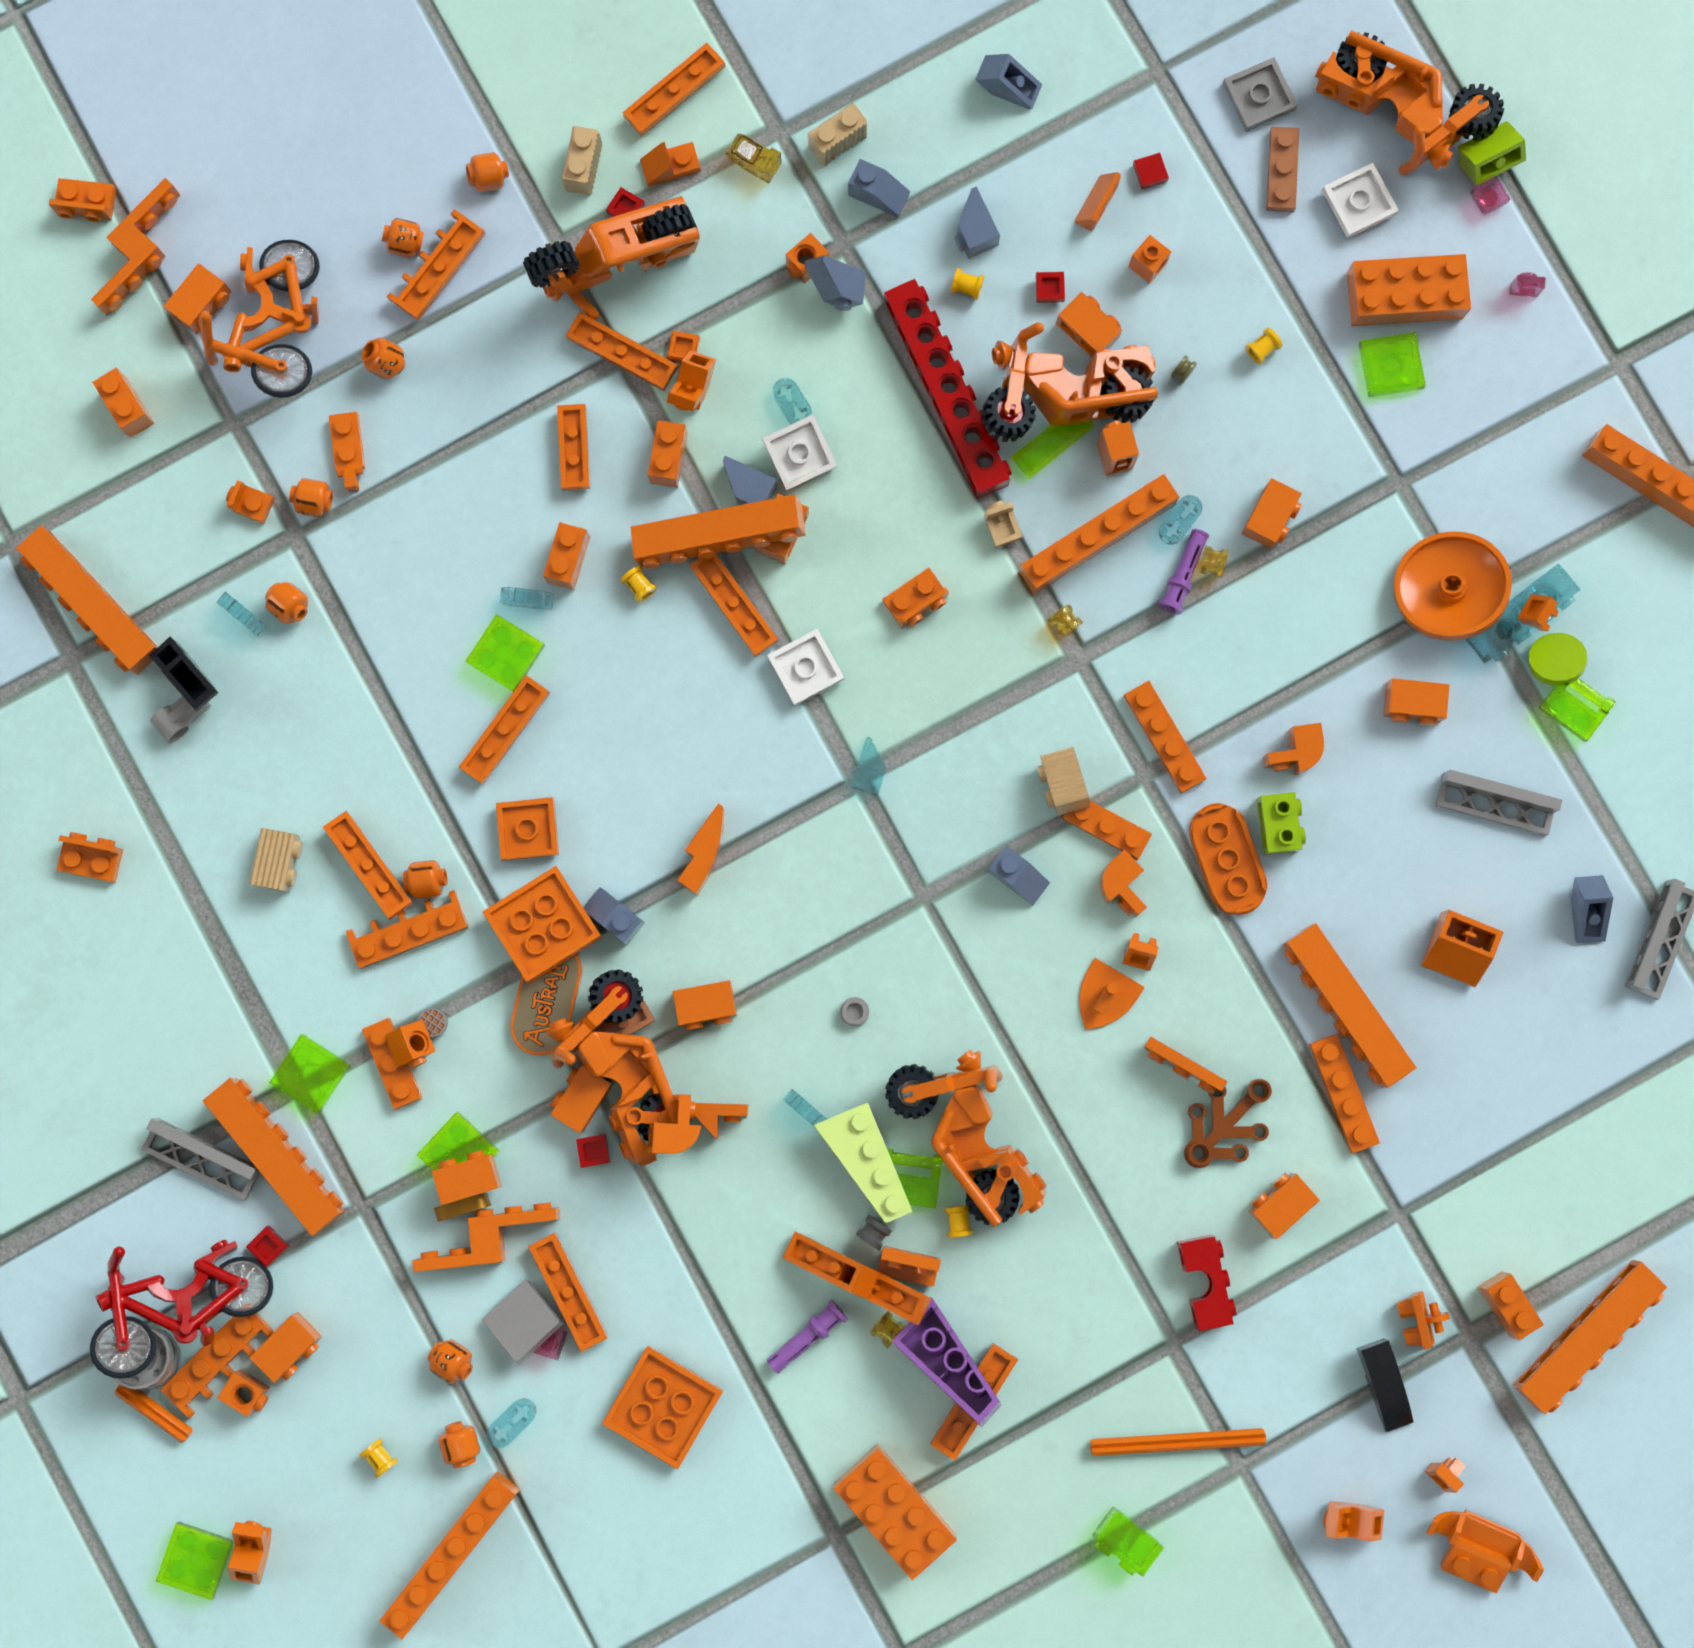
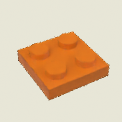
M553 797L496 803L500 857L502 861L559 855L555 801Z

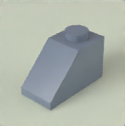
M1010 54L985 55L975 79L992 95L1027 109H1033L1042 87V83Z
M859 159L848 182V196L898 218L910 195V191L889 172L862 159Z
M977 186L971 188L958 223L957 235L955 236L959 250L961 252L965 251L968 259L998 246L1000 234Z
M824 255L805 261V268L824 302L834 305V308L840 311H849L851 307L863 304L866 271Z
M724 456V469L738 505L772 498L777 487L776 478Z
M1007 845L987 870V872L1032 906L1050 884L1034 866Z
M1603 875L1574 877L1571 906L1576 943L1606 941L1614 897Z
M601 887L583 907L587 914L626 945L629 944L645 924L643 920Z

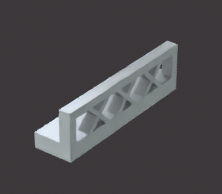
M1448 770L1443 773L1435 806L1547 836L1549 835L1554 813L1560 811L1562 799ZM1447 787L1457 788L1464 800L1457 804L1444 801ZM1466 791L1471 792V793H1474V794H1472L1471 796H1468L1467 793H1466ZM1477 795L1486 796L1492 807L1484 812L1479 811L1470 799ZM1494 799L1501 800V802L1496 804ZM1466 802L1468 807L1461 806V804ZM1506 802L1512 803L1519 812V815L1512 819L1505 818L1499 806ZM1521 806L1527 807V808H1530V809L1524 811ZM1494 810L1497 815L1490 814L1488 812ZM1533 810L1546 812L1543 827L1532 825L1526 814ZM1522 817V819H1523L1524 822H1520V821H1516V820Z
M1678 879L1665 881L1624 986L1655 1000H1660L1694 912V891L1684 887L1686 883ZM1681 894L1690 897L1686 909L1677 912L1676 907ZM1684 913V915H1683V917H1682V920H1681L1680 917H1679V915H1681V914ZM1672 918H1674L1678 927L1677 933L1667 938V930ZM1663 944L1668 956L1665 962L1657 965L1655 961ZM1651 971L1654 972L1658 981L1654 991L1645 988Z
M151 1118L146 1128L150 1133L141 1149L142 1151L242 1200H247L260 1174V1171L254 1164L160 1118ZM157 1135L169 1140L171 1149L160 1152L152 1148ZM185 1148L194 1152L197 1161L190 1164L181 1162L178 1150ZM173 1152L174 1158L167 1154ZM212 1161L220 1165L223 1174L215 1177L208 1175L204 1162ZM199 1165L200 1171L193 1168V1166ZM237 1173L248 1179L243 1191L233 1187L229 1175ZM224 1177L226 1183H224V1182H222V1181H220V1180H218V1179Z

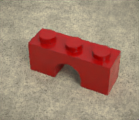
M1213 1235L1177 1241L1183 1271H1203L1209 1280L1208 1290L1203 1296L1189 1299L1195 1329L1204 1331L1233 1325L1232 1317L1237 1316L1233 1298L1228 1299L1226 1287H1230V1279L1227 1270H1222L1220 1258H1224L1221 1241H1216Z

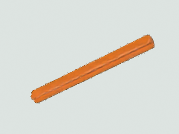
M1258 1428L1100 1438L1090 1441V1451L1093 1456L1264 1446L1266 1444V1433L1264 1429Z

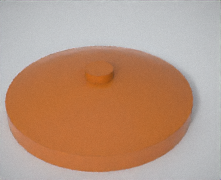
M1457 531L1434 534L1416 543L1401 559L1394 579L1395 601L1401 615L1408 624L1426 636L1447 641L1472 638L1491 628L1504 614L1509 604L1512 589L1510 568L1502 553L1492 543L1482 537Z

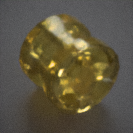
M1206 545L1202 554L1199 573L1206 574L1210 572L1214 573L1216 577L1222 578L1227 563L1228 550L1221 549L1217 551L1213 550L1211 546Z
M1070 604L1058 610L1047 620L1050 626H1055L1060 639H1063L1083 624V621L1073 614V608Z
M887 1310L869 1333L874 1337L878 1336L882 1339L883 1345L888 1348L893 1343L892 1340L906 1325L893 1319V1314Z

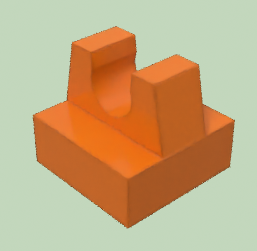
M1531 594L1517 619L1523 624L1548 632L1550 626L1546 622L1550 616L1557 617L1559 612L1556 609V605L1558 603L1550 596Z
M1134 933L1124 953L1122 964L1150 971L1159 946H1156V939L1150 938L1148 943L1139 941V934Z
M1447 1458L1444 1463H1431L1424 1471L1445 1492L1457 1493L1464 1485L1458 1476L1465 1468V1465L1457 1458L1453 1460Z

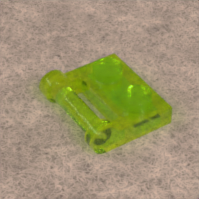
M1578 679L1570 684L1567 682L1561 683V686H1554L1538 709L1582 741L1587 742L1613 708L1616 701L1609 696L1607 698L1584 681ZM1569 685L1599 707L1597 712L1565 690V688Z
M887 1148L893 1164L932 1169L931 1178L897 1173L910 1205L936 1208L942 1159L939 1155H934V1157L896 1153L893 1152L894 1149Z

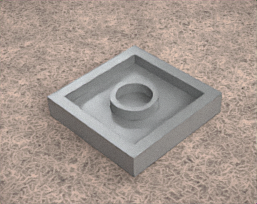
M1275 57L1223 80V86L1245 131H1249L1297 109L1298 105Z
M526 1279L482 1319L517 1364H521L563 1325L562 1321L542 1296Z

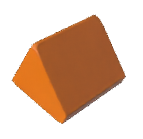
M1114 172L1099 176L1075 218L1077 224L1090 231L1095 229L1119 186L1120 173Z

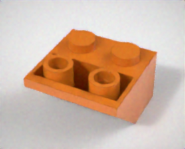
M1443 911L1440 913L1420 966L1476 987L1494 959L1504 932L1454 911Z

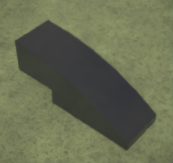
M171 636L149 655L161 669V672L196 712L219 693L189 654Z
M1383 1338L1356 1348L1366 1373L1364 1376L1385 1432L1413 1423L1407 1393L1389 1340Z

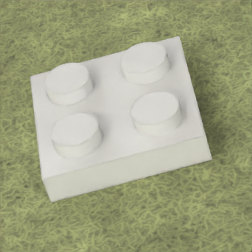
M1374 163L1323 186L1321 190L1347 238L1397 215L1399 211Z
M814 414L761 438L785 490H789L837 466Z
M818 629L767 655L794 706L845 680Z

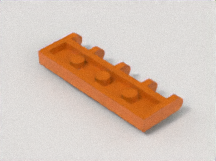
M455 209L451 212V216L457 221L447 234L440 229L437 230L435 234L441 239V242L429 256L424 251H421L418 255L425 262L414 277L407 273L403 274L402 279L408 283L398 297L390 292L386 296L388 300L417 321L421 319L486 234L482 228Z
M455 890L449 892L451 903L434 909L431 900H426L424 903L427 912L407 919L405 912L402 911L398 914L400 922L380 929L377 920H373L370 922L373 932L359 938L355 937L352 929L347 930L346 934L358 968L362 969L469 928Z
M245 1304L239 1311H246L252 1309L249 1304ZM258 1313L247 1317L233 1316L214 1335V1341L207 1346H203L160 1390L185 1416L191 1418L195 1412L188 1404L200 1392L210 1399L214 1393L207 1385L221 1371L230 1378L234 1370L228 1364L242 1350L251 1356L256 1350L249 1343L261 1331L268 1337L275 1331Z

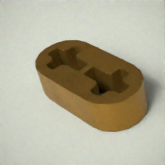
M484 1192L435 1207L434 1211L437 1221L440 1222L489 1207L491 1204L488 1193Z

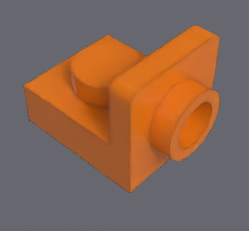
M237 480L235 486L230 487L226 501L227 507L234 513L265 524L275 498L248 487L243 482Z

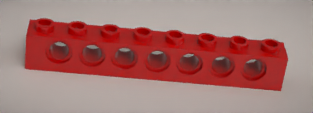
M913 279L884 292V302L977 499H980L1007 487L1010 481L1009 476L1012 475L1008 462L1006 460L1001 461L997 452L1000 450L998 441L993 438L994 435L990 436L986 432V427L981 423L984 417H981L982 410L978 411L973 402L976 401L975 393L971 385L966 386L962 376L965 374L959 360L954 361L950 351H953L951 342L947 335L942 336L938 328L941 326L936 311H930L926 303L929 301V297L924 286L919 287L916 279ZM910 309H916L921 315L917 318H911L906 313ZM921 334H929L933 340L929 343H923L918 337ZM939 358L945 364L940 368H935L930 364V361ZM946 383H951L955 385L956 390L952 393H947L941 387ZM957 408H964L968 415L964 418H958L954 415L953 411ZM969 433H976L980 440L977 443H970L966 440L965 436ZM980 458H988L992 462V466L981 468L977 461Z

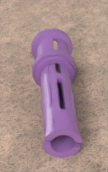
M1192 529L1174 576L1167 580L1168 588L1164 598L1158 602V606L1162 610L1176 615L1182 614L1183 608L1181 606L1186 594L1191 592L1190 580L1205 543L1209 538L1208 533L1199 529Z
M831 1299L824 1310L817 1316L812 1315L809 1318L808 1325L766 1359L768 1364L779 1374L820 1338L822 1340L826 1339L829 1336V1332L840 1322L845 1323L848 1320L847 1316Z

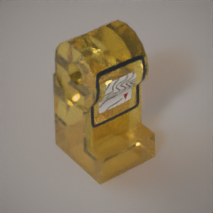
M740 133L736 135L725 153L732 162L768 184L782 164L781 152L773 148L768 149Z

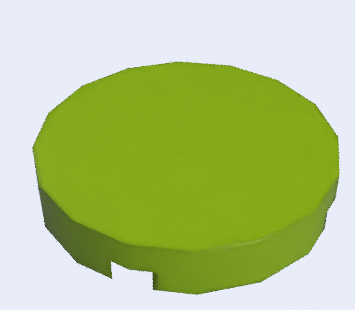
M1549 633L1538 638L1532 644L1528 653L1530 671L1535 678L1548 685L1561 686V683H1573L1585 671L1587 666V650L1582 642L1572 635Z

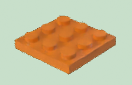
M554 866L482 911L528 985L602 939L599 931L557 866Z
M648 1345L602 1424L678 1470L724 1390Z

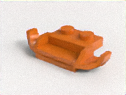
M1466 1509L1464 1512L1450 1511L1438 1514L1434 1517L1427 1530L1429 1535L1439 1533L1448 1537L1450 1546L1440 1563L1442 1570L1496 1594L1509 1570L1516 1572L1517 1568H1519L1536 1582H1538L1544 1571L1538 1556L1532 1547L1521 1537L1520 1533Z

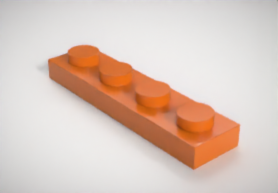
M705 43L623 111V117L642 137L724 69L725 62L708 43Z
M581 312L578 313L566 334L568 340L662 391H665L678 369L677 364Z
M716 553L711 558H698L689 564L694 574L755 658L778 642L776 635Z
M526 675L462 761L459 768L484 785L550 692Z
M1150 681L1124 694L1126 702L1180 794L1207 779Z
M347 811L323 826V829L389 920L413 904Z
M1338 1034L1308 1044L1350 1152L1356 1153L1380 1144Z
M556 1232L528 1246L580 1351L582 1352L607 1339L608 1335Z
M992 1343L979 1363L978 1369L995 1395H997L1018 1358ZM955 1403L931 1440L930 1445L956 1461L978 1423Z

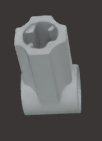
M182 696L171 706L168 705L158 710L151 717L150 722L168 743H173L183 737L189 729L188 726L208 710L211 705L208 702L196 712Z

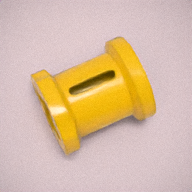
M957 268L950 292L954 294L956 291L973 296L974 300H978L984 276H973L963 273L962 269Z
M1267 327L1263 330V335L1253 343H1247L1245 349L1252 360L1261 365L1266 356L1275 349H1281L1283 344L1279 336L1271 328Z
M640 565L629 570L620 579L622 584H627L636 596L635 601L637 603L648 599L657 590V587L654 584L651 585L642 573L643 568Z
M968 1205L944 1208L949 1218L950 1231L947 1233L948 1238L974 1234L973 1229H970Z
M381 1438L359 1454L374 1469V1476L376 1478L398 1462L396 1458H391L382 1446L383 1441Z

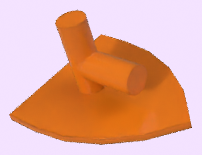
M1094 958L1082 981L1079 997L1080 1013L1085 1029L1103 1027L1118 1020L1134 1005L1144 987L1097 958Z

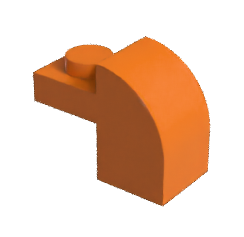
M689 350L681 362L677 382L669 391L667 403L673 404L676 408L684 411L699 410L709 388L716 359Z
M1321 723L1290 728L1288 736L1291 750L1267 753L1263 757L1265 768L1273 767L1274 772L1289 770L1291 769L1290 765L1293 764L1295 775L1302 774L1312 768L1320 760L1324 751Z
M1125 849L1103 870L1100 878V890L1107 904L1117 897L1120 900L1117 903L1118 906L1128 916L1132 913L1136 917L1147 906L1135 895L1128 885L1144 869Z
M674 1095L673 1124L649 1123L648 1153L676 1154L687 1150L695 1143L700 1134L701 1125H690V1119H694L695 1102L691 1101V1095Z
M1330 1501L1328 1510L1323 1518V1525L1326 1528L1325 1537L1334 1539L1351 1537L1368 1542L1381 1540L1385 1510L1361 1504Z
M246 1521L245 1523L235 1522L232 1531L235 1546L228 1565L230 1579L260 1585L268 1559L271 1528L263 1527L254 1521Z

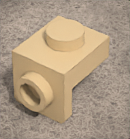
M998 501L989 505L988 510L985 511L984 520L995 549L1021 540L1023 537L1013 512L1014 506L1012 502L1004 503V501Z

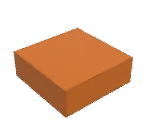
M672 330L667 359L682 362L689 350L698 352L700 336Z

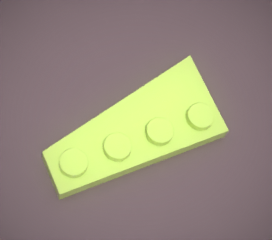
M868 1102L813 1125L885 1223L913 1212Z

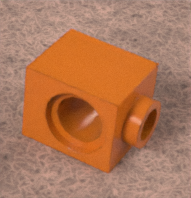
M809 233L785 254L787 264L785 267L794 279L799 277L805 284L811 277L805 268V264L800 263L798 260L802 256H809L812 259L823 255L829 257V252L812 233Z
M1149 235L1132 255L1128 267L1150 284L1168 263L1171 251Z
M423 1019L401 1026L385 1035L398 1068L407 1064L410 1065V1068L420 1066L427 1062L425 1057L436 1052Z
M239 1369L232 1373L217 1399L248 1417L255 1413V1411L259 1413L263 1409L269 1398L266 1396V1393L270 1387ZM242 1387H247L252 1392L250 1402H246L241 1398L240 1391Z

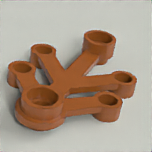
M1252 1080L1247 1086L1245 1097L1225 1117L1224 1097L1227 1092L1226 1087H1224L1219 1097L1208 1092V1095L1212 1098L1213 1130L1205 1138L1203 1119L1207 1113L1205 1106L1200 1103H1194L1188 1108V1115L1192 1119V1141L1185 1146L1184 1158L1190 1166L1204 1168L1210 1164L1212 1159H1233L1243 1162L1248 1158V1148L1242 1144H1236L1232 1148H1214L1221 1138H1253L1257 1141H1263L1268 1137L1269 1130L1262 1123H1256L1252 1126H1234L1256 1102H1265L1270 1098L1272 1089L1266 1080ZM1256 1085H1260L1263 1088L1261 1096H1256L1253 1093V1088ZM1196 1106L1202 1109V1115L1198 1118L1192 1114V1110ZM1259 1126L1264 1129V1135L1260 1138L1255 1136L1254 1133L1255 1128ZM1238 1147L1244 1150V1156L1240 1159L1234 1154L1235 1149ZM1196 1148L1203 1150V1156L1200 1159H1196L1193 1155V1151Z

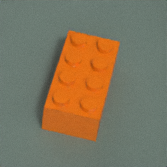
M1466 254L1353 261L1347 271L1351 326L1461 320L1471 309Z
M876 1444L834 1482L833 1489L912 1581L957 1541L954 1531L879 1444Z

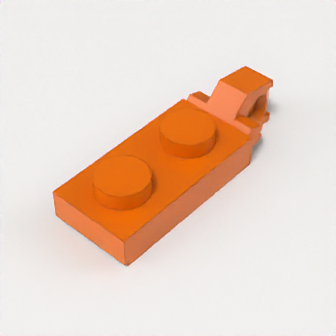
M357 412L329 415L338 478H344L345 489L347 488L348 492L358 491V475L364 474L363 469H365L359 414Z

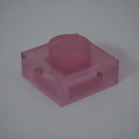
M1497 176L1474 187L1470 192L1484 216L1504 206L1511 200Z
M1531 272L1521 273L1510 283L1509 295L1538 297L1545 289L1546 277H1538L1537 274Z
M558 1329L533 1353L558 1361L568 1332Z

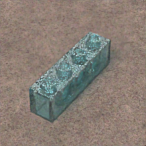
M1558 563L1510 600L1502 617L1491 628L1465 640L1484 663L1492 658L1497 662L1510 652L1507 647L1515 641L1519 645L1532 635L1529 631L1532 626L1523 624L1517 619L1518 610H1522L1531 594H1548L1558 603L1556 609L1559 607L1563 611L1576 601L1573 595L1581 589ZM1550 616L1546 623H1548L1554 617ZM1496 627L1505 629L1507 633L1506 639L1498 637Z

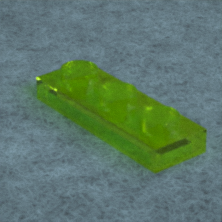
M1092 421L1063 426L1050 425L1015 453L1011 459L1030 480L1090 432L1095 425Z

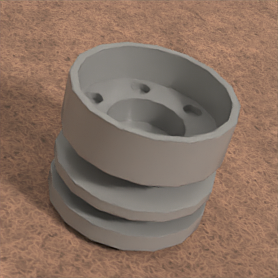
M139 1326L127 1329L129 1353L126 1356H119L117 1354L115 1339L111 1342L107 1352V1367L109 1370L128 1372L142 1364V1358L146 1356V1353H149L150 1346L147 1334ZM150 1327L156 1340L155 1355L151 1363L138 1375L124 1379H113L121 1386L140 1390L156 1389L166 1384L176 1374L180 1363V1348L175 1338L166 1330Z

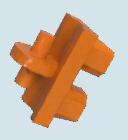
M1423 1291L1414 1292L1411 1297L1397 1303L1400 1318L1416 1316L1418 1325L1417 1327L1404 1329L1406 1345H1422L1423 1350L1430 1349L1435 1344L1431 1323L1434 1325L1435 1333L1444 1332L1442 1321L1450 1319L1449 1313L1439 1312L1438 1303L1434 1302L1429 1304L1431 1312L1429 1315Z

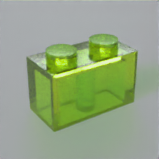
M1114 1506L1092 1534L1097 1541L1095 1547L1108 1557L1113 1553L1121 1560L1119 1565L1132 1576L1137 1572L1143 1577L1164 1549L1161 1542Z

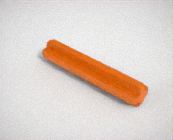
M120 1384L116 1388V1396L179 1442H185L193 1431L191 1427L139 1389H130Z

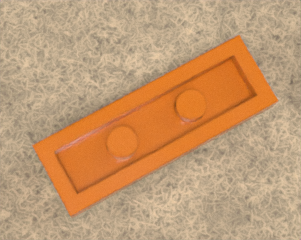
M557 405L562 491L590 489L586 405Z
M1090 801V807L1071 813L1068 812L1062 818V820L1121 852L1125 849L1136 860L1140 858L1152 836L1148 831Z
M387 1018L363 1028L362 1031L394 1109H398L423 1097L410 1065L407 1064L399 1068L396 1065L385 1035L394 1031L395 1027L391 1018Z
M1150 1036L1145 1045V1049L1149 1051L1147 1055L1149 1058L1161 1065L1164 1061L1175 1066L1172 1071L1185 1079L1192 1076L1199 1080L1198 1086L1203 1090L1214 1094L1215 1090L1221 1093L1227 1083L1225 1079Z

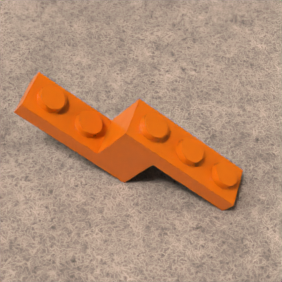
M166 178L106 237L129 260L91 298L92 302L106 315L116 311L122 305L123 299L130 292L137 290L141 286L143 279L150 272L157 270L162 260L166 257L143 234L146 230H150L156 225L158 218L166 210L174 207L177 198L180 196L173 184Z
M551 1202L533 1204L534 1210L522 1211V1206L505 1207V1213L493 1214V1209L475 1211L476 1216L468 1218L471 1252L468 1253L467 1247L450 1249V1255L439 1256L438 1251L421 1252V1258L413 1260L414 1272L503 1262L506 1260L503 1226L560 1219L559 1207L552 1208Z
M796 1231L782 1257L838 1287L865 1298L917 1325L920 1324L931 1300V1297Z

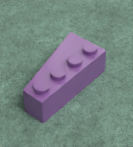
M931 1298L920 1324L917 1325L909 1322L892 1342L976 1423L983 1427L1002 1405L933 1298Z

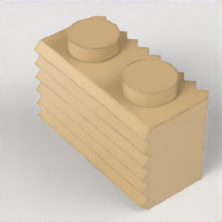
M851 103L807 133L808 146L819 162L826 166L827 162L830 163L831 159L835 160V157L840 156V153H844V150H849V147H853V144H858V140L862 141L863 137L867 138V120L857 106Z
M573 126L562 176V182L566 191L585 195L593 194L592 189L594 188L593 184L596 178L595 173H597L596 168H598L599 157H601L600 152L602 151L601 147L603 146L598 130Z
M1074 747L1040 756L1042 765L1037 766L1041 783L1047 782L1049 791H1045L1048 807H1055L1057 816L1090 807L1089 795Z
M261 828L249 885L289 892V887L294 886L297 877V871L293 870L295 859L300 858L303 843L299 842L300 836Z

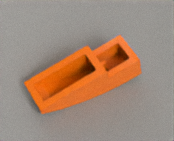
M719 803L686 847V853L692 856L693 859L677 880L697 896L711 874L721 846L725 810Z

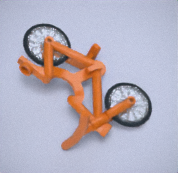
M289 239L277 241L264 250L259 262L260 270L257 272L253 270V248L247 247V254L241 253L240 270L245 271V289L248 293L257 292L261 297L262 304L259 311L253 316H247L245 313L237 315L228 343L225 344L213 339L210 313L202 311L199 314L201 338L207 363L212 366L217 364L218 357L216 352L224 357L223 368L228 372H239L242 363L251 368L252 379L262 392L278 398L295 396L308 386L312 377V365L309 358L299 348L287 344L271 345L262 349L259 353L254 351L292 332L300 334L307 332L311 327L309 315H312L313 323H319L318 297H311V304H302L300 290L310 286L317 278L320 269L319 259L314 250L307 244ZM268 285L289 293L291 310L274 304L273 295ZM269 317L283 323L240 345L244 332L253 331L264 324Z

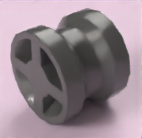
M868 1214L865 1219V1226L862 1229H858L856 1235L877 1250H880L883 1246V1239L886 1236H890L892 1230Z

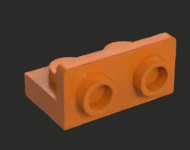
M58 178L55 199H49V206L59 217L65 219H74V216H78L92 222H101L102 219L112 220L117 188L114 184Z
M927 568L883 598L882 601L901 628L906 625L911 628L924 619L922 614L932 609L935 612L947 603L946 598L949 595V591L946 587L943 588L931 569Z
M70 832L69 837L59 836L58 841L63 842L57 871L116 883L124 850L114 847L116 841L98 838L97 843L86 841L87 835Z
M883 1245L877 1271L890 1278L933 1287L937 1272H939L941 1259Z

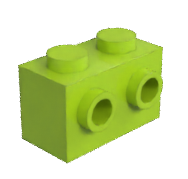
M1506 121L1498 125L1492 135L1489 134L1487 138L1482 139L1480 135L1478 140L1471 139L1459 145V167L1477 186L1526 161L1525 139Z
M1295 792L1258 797L1256 802L1263 856L1293 853L1302 850V845L1306 843L1304 828L1299 825L1298 816H1302V804L1300 799H1296Z

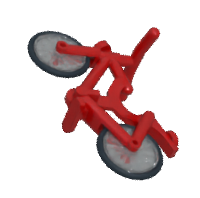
M222 1240L210 1248L212 1253L194 1262L193 1269L196 1276L192 1283L185 1288L178 1290L165 1288L162 1286L165 1280L161 1275H155L123 1285L122 1283L125 1278L120 1272V1263L125 1255V1249L121 1246L114 1248L107 1263L108 1290L95 1296L102 1312L111 1309L113 1318L103 1323L95 1331L91 1339L90 1356L93 1364L104 1375L111 1378L124 1379L138 1375L151 1363L156 1350L154 1334L150 1327L142 1320L126 1316L125 1309L172 1331L179 1343L188 1344L193 1342L197 1337L198 1330H200L201 1344L203 1346L211 1344L214 1341L215 1331L212 1326L207 1328L206 1324L219 1313L223 1312L234 1317H247L256 1314L268 1304L274 1288L270 1271L260 1261L244 1256L229 1259L219 1267L213 1265L219 1258L237 1250L238 1246L235 1241L228 1244L227 1240ZM209 1279L211 1280L209 1287L212 1302L192 1317L191 1298L202 1290ZM148 1290L157 1299L165 1302H176L177 1320L128 1296Z

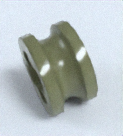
M1187 355L1183 357L1171 375L1173 378L1179 377L1182 384L1197 365L1195 361L1190 362Z

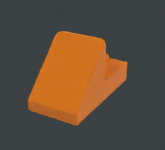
M662 142L640 159L648 187L701 172L693 142L669 149L666 148L665 142Z
M695 1103V1116L718 1139L719 1116H724V1121L742 1122V1116H748L749 1104Z

